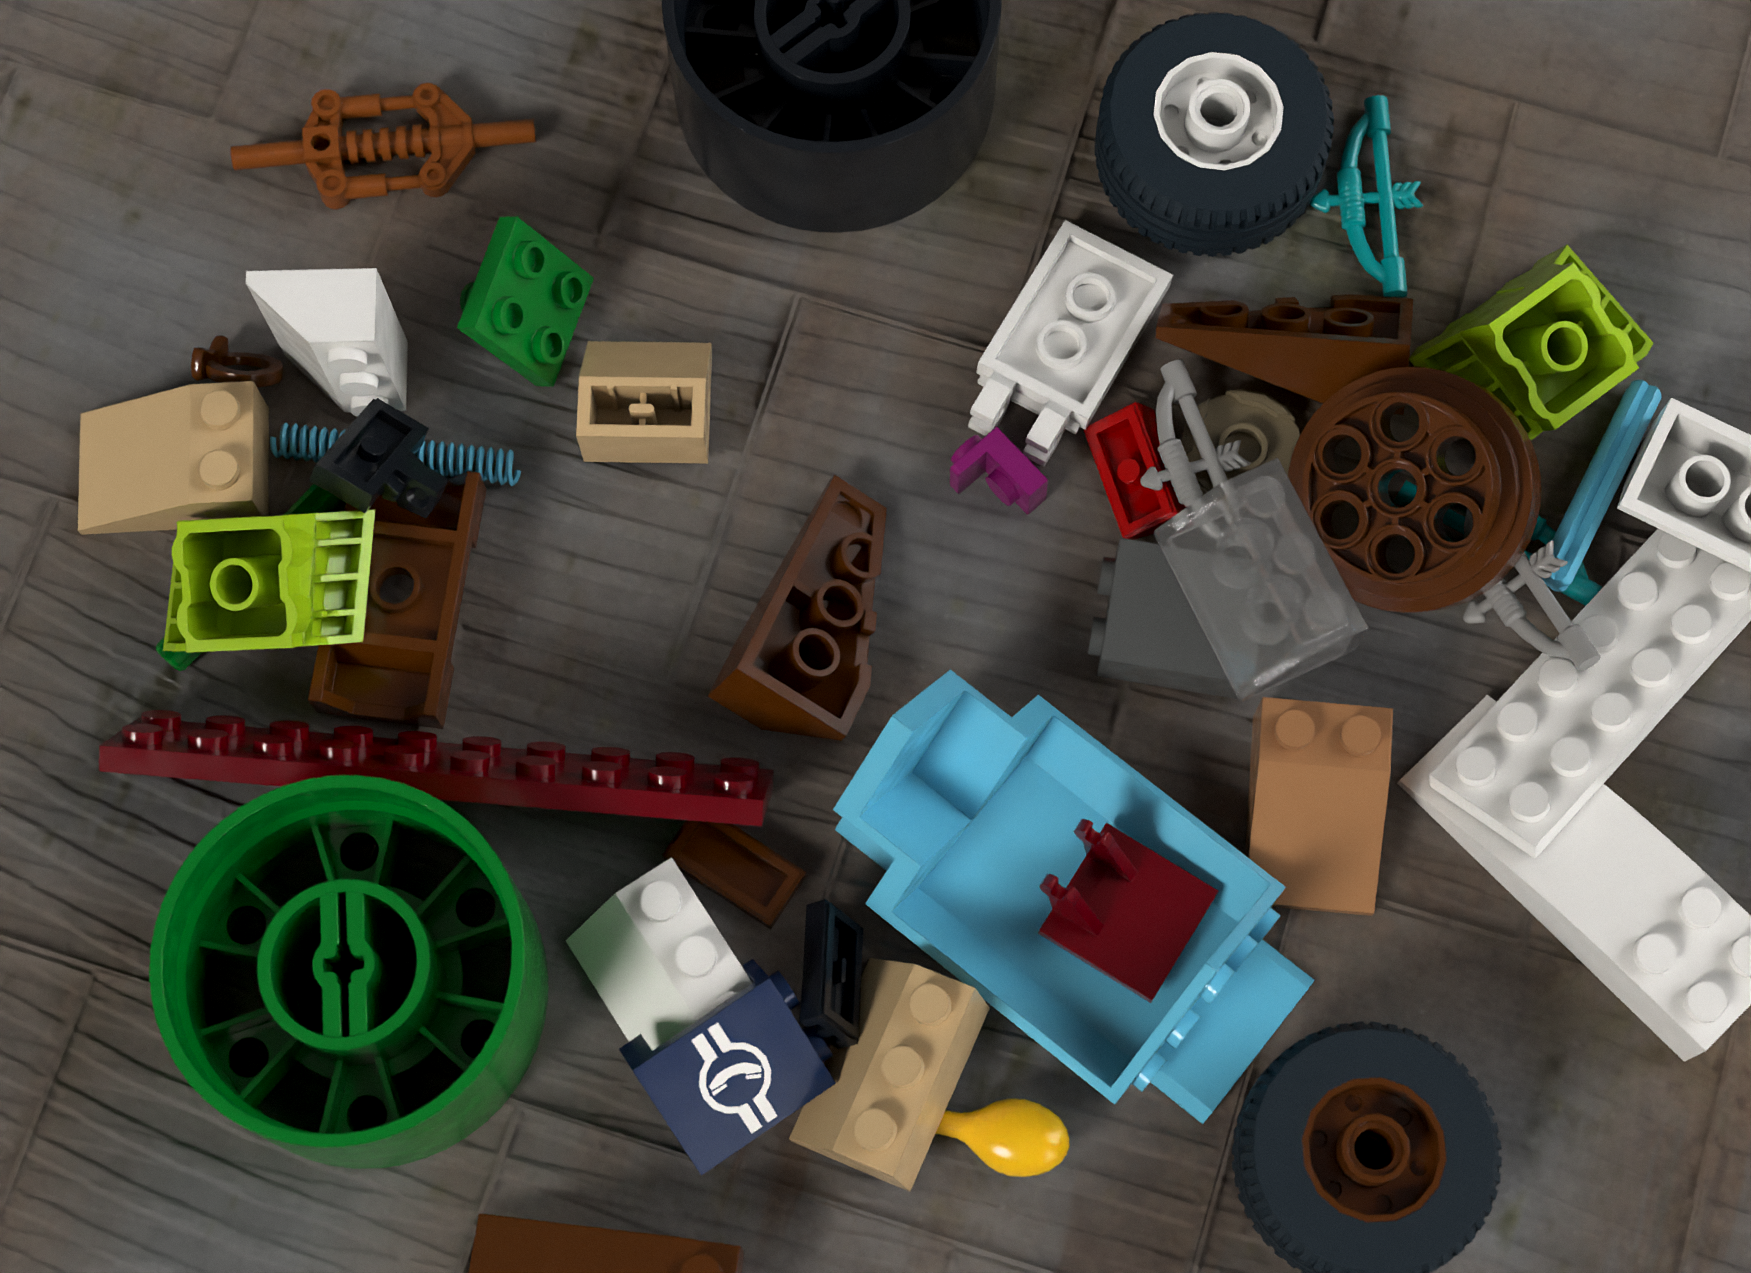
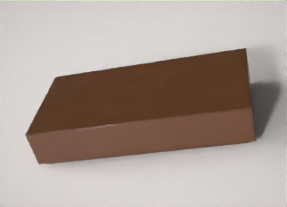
M686 820L662 854L665 861L672 857L680 871L770 930L807 877L806 871L735 825L727 823Z

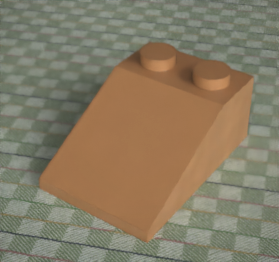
M1262 697L1253 716L1245 856L1286 887L1271 907L1368 916L1374 914L1391 773L1393 708Z

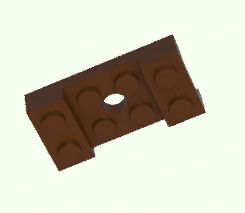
M466 471L448 479L439 503L427 518L399 507L396 501L392 502L383 499L382 495L370 507L369 510L375 509L363 642L318 645L308 701L317 713L444 729L454 674L451 657L470 552L471 548H476L487 490L480 473ZM346 503L345 511L358 510ZM402 574L414 580L413 591L403 602L388 603L380 598L381 586L389 577Z

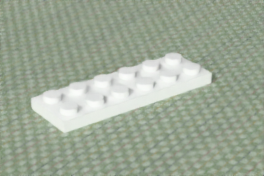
M1658 528L1571 621L1573 625H1580L1601 656L1600 660L1592 667L1579 671L1571 659L1549 656L1542 652L1429 774L1430 787L1536 859L1751 621V573Z

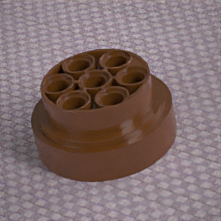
M1397 367L1365 375L1338 390L1320 406L1304 427L1293 451L1288 470L1287 506L1294 535L1309 563L1323 579L1342 594L1364 605L1385 611L1407 613L1443 610L1466 603L1490 590L1509 573L1523 555L1531 540L1540 511L1541 476L1539 464L1531 440L1519 419L1508 406L1485 388L1460 376L1432 368ZM1411 405L1418 413L1419 427L1412 438L1399 442L1394 438L1390 430L1391 417L1399 408ZM1352 437L1361 448V460L1354 470L1343 474L1335 466L1333 454L1339 442ZM1459 439H1467L1475 448V463L1467 473L1455 476L1446 466L1445 454L1453 442ZM1407 470L1416 480L1417 492L1411 503L1399 508L1389 498L1388 484L1395 474ZM1349 502L1358 512L1359 524L1351 536L1343 539L1334 532L1331 517L1334 510L1340 504ZM1463 504L1472 513L1473 528L1465 539L1455 542L1445 534L1443 518L1451 507ZM1402 535L1412 543L1415 557L1412 565L1406 571L1398 573L1388 565L1385 553L1390 541Z

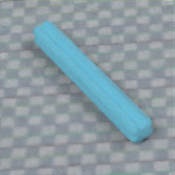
M1634 380L1629 388L1626 389L1552 539L1554 541V557L1568 561L1567 565L1560 567L1549 578H1542L1545 584L1553 591L1563 592L1573 582L1662 398L1658 387L1649 385L1644 380Z

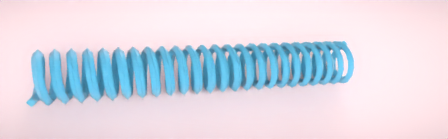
M285 422L280 431L279 452L276 447V437H270L271 451L276 458L283 455L286 459H289L293 456L295 460L303 458L307 462L313 459L317 463L326 452L328 438L329 449L338 440V431L334 428L329 436L328 429L324 427L321 429L319 436V429L317 426L311 428L309 436V427L306 424L300 431L299 426L295 423L290 431L289 424ZM345 429L341 431L340 436L346 431ZM319 440V454L318 456H316V449ZM425 440L417 451V458L422 462L426 452ZM431 440L427 449L426 466L444 477L448 474L451 478L462 474L465 456V446L463 443L458 446L456 468L453 471L455 444L451 442L448 445L445 470L443 469L446 445L443 441L438 444L437 464L434 469L433 462L436 443L434 440ZM288 441H290V450L287 453L286 448ZM299 441L300 451L297 454L296 449ZM309 441V453L307 455L306 449ZM472 444L467 449L464 472H473L475 447ZM483 446L478 448L475 472L481 474L483 482L488 479L491 484H494L498 480L501 485H504L508 481L510 486H514L518 482L521 474L520 470H515L512 478L514 460L512 449L507 452L506 469L504 476H502L504 450L500 448L497 451L494 475L492 474L494 449L490 447L487 450L486 469L483 475L482 466L485 449Z

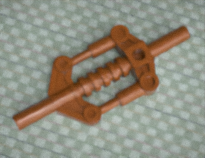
M422 83L415 88L413 95L381 98L380 93L340 97L337 92L331 89L319 90L312 97L311 106L313 110L305 127H302L303 140L231 146L230 150L234 171L306 164L309 175L316 183L324 205L330 209L338 210L348 205L351 199L388 196L389 191L422 188V191L430 197H441L449 191L474 157L476 148L536 143L537 141L534 118L473 124L472 118L437 85ZM415 108L418 114L429 124V128H423L422 124L412 125V130H407L406 126H396V131H390L389 127L379 128V133H374L373 129H363V134H357L356 130L346 131V136H342L345 119L383 116V111ZM431 152V156L419 171V175L387 177L386 173L345 176L344 160H349L350 164H359L361 159L366 158L367 163L377 162V157H382L383 161H392L393 156L399 155L400 160L409 159L410 154H415L416 158H424L426 153Z

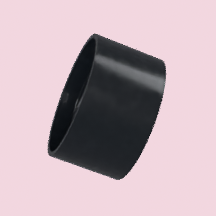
M662 0L663 24L676 109L687 145L699 166L722 192L742 207L777 224L813 232L844 233L877 228L902 220L920 211L951 188L967 170L986 137L995 99L1002 0H925L918 4L915 3L918 0ZM963 17L978 48L977 56L924 52L921 35L930 36L937 34L948 23ZM690 58L706 59L709 63L720 67L743 62L745 81L712 94L695 73L689 62ZM905 116L912 120V122L898 129L887 132Z

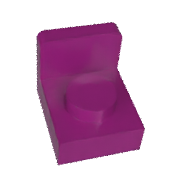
M998 427L994 428L983 439L979 435L970 437L951 457L953 465L950 467V486L958 494L986 472L988 476L985 480L989 488L1007 506H1011L1015 502L1029 515L1046 500L1048 479Z

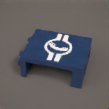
M753 959L742 965L752 981L751 985L652 1051L640 1034L618 1049L701 1176L836 1084L823 1063L833 1056L822 1037L815 1033L816 1028L814 1026L801 1028L790 1011L800 1004L795 993L778 970L768 976Z

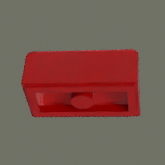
M1134 402L1087 426L1086 430L1083 429L1123 538L1135 540L1183 525L1194 519L1186 506L1179 503L1170 480L1162 483L1163 488L1160 491L1143 487L1140 483L1141 477L1149 467H1155L1157 472L1166 470L1160 453L1157 450L1160 443L1157 433L1156 413L1151 407Z

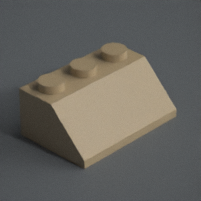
M870 958L861 976L858 1044L842 1049H837L833 1045L830 1046L829 1049L833 1056L823 1063L836 1084L803 1106L789 1140L910 1192L990 1009L977 989L916 964Z

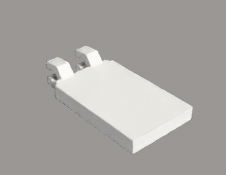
M1065 220L978 362L976 373L981 376L977 383L982 385L983 389L971 408L970 414L973 416L968 423V427L986 436L998 426L1010 401L1032 411L1039 416L1026 437L1025 443L1027 445L1023 450V454L1028 459L1044 467L1057 447L1065 429L1074 434L1077 433L1080 427L1086 430L1169 289L1173 274Z

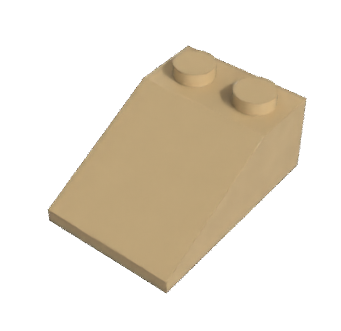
M254 381L189 384L81 413L78 532L81 535L177 530V521L268 516L269 407Z

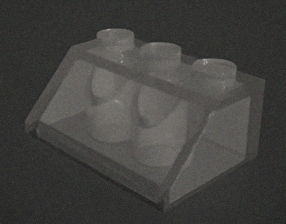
M1278 458L1218 484L1154 531V536L1240 703L1355 651L1369 629Z

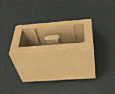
M588 341L579 374L576 437L583 461L708 464L712 343Z

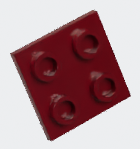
M1081 819L1074 833L1083 841L1086 857L1066 888L1062 887L1058 883L1059 878L1052 874H1046L1039 887L1049 896L1052 910L1039 929L1038 934L1151 1003L1219 891L1110 824L1106 823L1101 832L1098 833L1092 828L1093 822Z

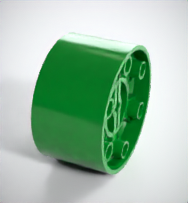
M332 775L287 784L258 796L220 821L187 856L168 888L155 923L149 964L151 1000L159 1031L175 1065L194 1090L208 1104L228 1119L293 1154L318 1163L353 1169H378L425 1159L455 1145L485 1124L508 1100L528 1070L539 1045L548 1004L549 978L541 933L524 897L485 838L463 816L426 792L403 783L360 775ZM403 833L434 840L451 847L464 856L460 863L425 901L409 892L391 886ZM366 843L378 845V858L371 867L362 871H354L349 868V858L358 846ZM317 845L327 882L317 884L302 891L289 900L282 908L278 907L256 887L273 870L288 859ZM479 898H488L495 901V913L488 923L479 927H471L464 924V911L472 901ZM256 915L265 916L266 929L262 937L252 944H240L238 941V931L241 924L249 917ZM387 919L401 923L410 929L417 954V968L412 988L402 1006L391 1018L389 1017V1005L396 995L397 979L393 969L388 964ZM511 936V972L504 1003L463 996L464 969L461 953ZM320 937L321 944L314 954L312 967L315 979L322 987L323 1035L312 1032L307 1026L300 1011L297 994L298 978L303 961L311 947ZM216 958L257 965L258 984L264 1001V1008L211 1026L210 988ZM493 1027V1032L476 1059L470 1057L468 1045L472 1035L481 1028ZM265 1045L269 1054L267 1065L256 1076L243 1077L240 1070V1061L243 1054L253 1046ZM438 1048L464 1073L433 1101L406 1115L395 1077L418 1066ZM297 1062H300L303 1066L319 1075L332 1079L319 1133L287 1126L267 1117L256 1108ZM382 1102L387 1111L385 1124L358 1131L356 1118L359 1111L369 1103Z

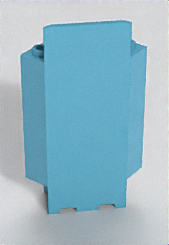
M949 670L891 716L833 808L842 817L834 830L886 871L865 904L960 981L975 987L986 1002L1114 1105L1131 1084L1143 1092L1147 1085L1152 1083L1203 1124L1315 981L1263 940L1281 916L1271 906L1286 887L1039 695L1011 717L956 673ZM1081 819L1093 822L1092 828L1098 833L1101 832L1106 823L1110 824L1219 891L1151 1003L1038 934L1039 929L1052 910L1049 896L1039 887L1046 874H1052L1059 878L1058 883L1066 888L1086 857L1083 841L1074 833Z

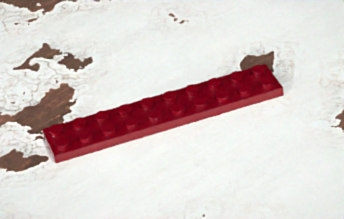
M169 710L145 711L141 714V718H137L129 725L123 726L122 730L99 745V772L280 787L311 778L332 775H360L403 783L426 792L438 800L762 826L772 796L774 770L759 769L758 761L742 757L723 758L720 760V765L694 763L695 757L693 755L680 752L656 754V760L630 758L629 750L618 747H596L591 750V755L566 753L565 745L546 741L531 742L527 744V749L501 747L502 741L500 739L486 736L466 737L462 739V744L437 742L436 734L425 731L401 732L398 734V739L373 737V730L363 726H340L334 728V733L309 732V724L291 720L271 722L269 728L245 726L244 718L231 715L210 716L205 719V723L181 721V713Z

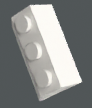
M377 268L246 271V285L285 357L344 412H351L354 416L358 417L373 399L378 398L399 411H406L408 341Z
M1671 398L1652 423L1626 477L1617 509L1751 573V435Z
M672 857L616 892L566 940L628 1041L641 1034L652 1051L752 984V981Z

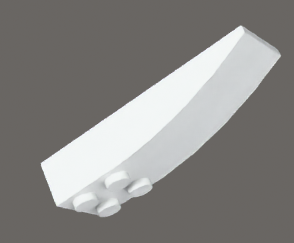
M1486 695L1397 784L1684 1062L1707 1051L1751 1005V915L1692 859L1605 784L1595 792L1536 859L1430 787L1429 774L1497 702L1489 695Z

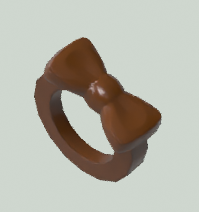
M217 335L208 350L203 347L193 349L191 375L197 381L209 378L216 383L254 381L256 387L259 388L280 383L283 379V364L273 357L262 354L229 352L228 338L223 335ZM230 365H249L261 367L264 370L241 371L226 367Z

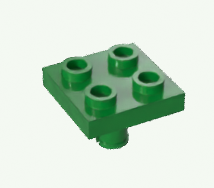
M499 217L475 282L465 285L461 292L460 307L462 315L457 329L535 386L554 387L594 277L519 217Z

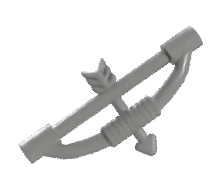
M1182 359L1171 361L1160 368L1165 383L1157 398L1156 405L1157 433L1160 443L1157 450L1160 453L1166 470L1157 472L1155 467H1149L1141 477L1140 483L1143 487L1160 491L1163 488L1162 483L1170 480L1179 503L1186 506L1191 516L1216 543L1234 551L1237 557L1262 560L1265 556L1250 521L1244 520L1225 472L1247 467L1251 464L1238 454L1241 440L1233 443L1229 442L1226 445H1219L1216 449L1214 448L1194 400L1197 392L1185 363ZM1172 402L1180 405L1202 459L1189 462L1181 440L1176 439L1172 418ZM1207 470L1230 525L1228 530L1222 528L1201 500L1203 493L1200 490L1195 473Z
M1468 508L1463 526L1464 539L1471 533L1474 523L1472 513ZM1550 541L1546 546L1541 547L1538 552L1533 553L1530 556V560L1523 553L1514 566L1519 574L1508 583L1503 578L1490 590L1483 593L1486 599L1479 604L1477 601H1470L1463 619L1469 624L1484 623L1487 620L1485 613L1493 608L1505 627H1511L1521 638L1537 650L1549 656L1571 659L1577 669L1583 671L1595 665L1601 656L1580 625L1572 624L1542 579L1549 578L1552 573L1557 572L1560 567L1568 563V561L1554 557V541ZM1527 584L1560 633L1557 637L1558 641L1552 640L1526 618L1527 612L1514 594L1515 591Z

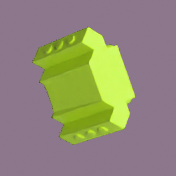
M1565 245L1537 260L1531 270L1505 283L1496 292L1497 294L1472 312L1466 313L1458 320L1450 323L1441 335L1418 346L1410 356L1409 361L1414 367L1442 370L1470 380L1485 388L1508 406L1519 419L1530 440H1532L1543 431L1556 430L1639 369L1637 362L1647 356L1654 343L1568 245Z
M375 509L368 510L366 513L360 510L177 521V533L172 546L173 568L163 651H186V653L282 649L363 642Z

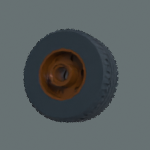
M1364 1021L1354 1022L1353 1024L1343 1023L1338 1024L1334 1028L1329 1026L1317 1033L1314 1032L1307 1035L1304 1039H1300L1280 1054L1260 1075L1245 1098L1241 1112L1236 1120L1237 1127L1234 1128L1232 1154L1234 1155V1160L1232 1161V1168L1235 1173V1188H1239L1240 1193L1238 1197L1241 1204L1243 1203L1245 1214L1248 1219H1252L1254 1223L1252 1227L1263 1237L1264 1243L1268 1247L1271 1245L1275 1249L1273 1253L1285 1259L1291 1267L1302 1270L1301 1273H1430L1444 1266L1453 1257L1461 1253L1465 1249L1464 1247L1472 1242L1476 1236L1475 1234L1485 1224L1484 1218L1490 1215L1493 1207L1491 1204L1498 1193V1190L1495 1188L1497 1184H1500L1501 1173H1499V1168L1502 1165V1157L1499 1156V1150L1502 1149L1501 1141L1497 1137V1133H1499L1498 1124L1494 1123L1492 1118L1495 1114L1491 1106L1488 1107L1486 1101L1488 1099L1485 1092H1480V1089L1477 1087L1479 1085L1478 1081L1474 1076L1471 1078L1467 1073L1469 1070L1463 1063L1460 1065L1456 1061L1457 1057L1451 1052L1447 1053L1444 1051V1047L1439 1043L1428 1041L1429 1037L1422 1034L1417 1035L1413 1033V1030L1406 1027L1398 1029L1397 1025L1394 1024L1382 1025L1380 1022L1373 1021L1369 1024H1365ZM1355 1142L1363 1143L1372 1150L1376 1164L1374 1170L1364 1167L1358 1161L1354 1150Z

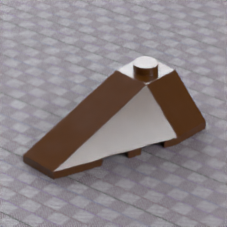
M1356 294L1331 295L1330 307L1306 308L1300 306L1299 301L1295 297L1275 298V304L1267 305L1262 310L1249 311L1247 305L1236 300L1162 304L1157 321L1156 339L1324 403L1338 390L1365 375L1381 370L1409 366L1413 298ZM1405 406L1396 410L1394 414L1404 415Z
M836 475L829 480L732 647L708 694L709 698L761 730L839 741L847 736L871 685L872 666L867 664L870 636L876 631L877 612L873 611L875 579L881 574L886 507Z
M479 1213L468 1273H742L744 1250L739 1245Z

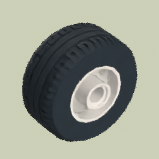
M1226 12L1194 13L1192 16H1181L1179 20L1171 19L1165 21V24H1158L1152 28V32H1145L1140 36L1139 40H1134L1129 46V50H1125L1120 55L1119 60L1115 62L1112 73L1109 74L1106 80L1099 107L1094 147L1096 169L1098 170L1100 182L1103 183L1105 195L1109 196L1110 203L1113 207L1118 208L1117 212L1122 218L1127 219V224L1132 228L1139 229L1138 232L1141 235L1150 237L1151 241L1157 244L1164 243V247L1170 250L1175 248L1179 250L1178 252L1187 254V251L1193 252V255L1196 256L1207 254L1208 257L1217 256L1218 253H1221L1222 256L1232 255V252L1240 254L1246 252L1247 248L1251 250L1259 248L1262 243L1267 244L1271 242L1274 236L1282 235L1285 233L1286 228H1291L1296 222V218H1300L1305 212L1306 207L1309 206L1318 188L1331 149V139L1334 131L1332 99L1329 98L1330 92L1324 84L1325 80L1322 73L1317 71L1318 66L1314 61L1309 60V55L1304 49L1299 48L1298 43L1294 40H1289L1288 36L1282 31H1277L1273 26L1262 24L1257 19L1247 18V16L1243 15L1235 16Z

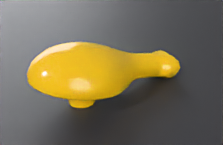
M1003 1099L971 1112L945 1110L936 1134L956 1138L964 1142L988 1167L996 1172L1013 1177H1029L1046 1173L1063 1161L1069 1149L1068 1131L1061 1119L1050 1109L1027 1099Z

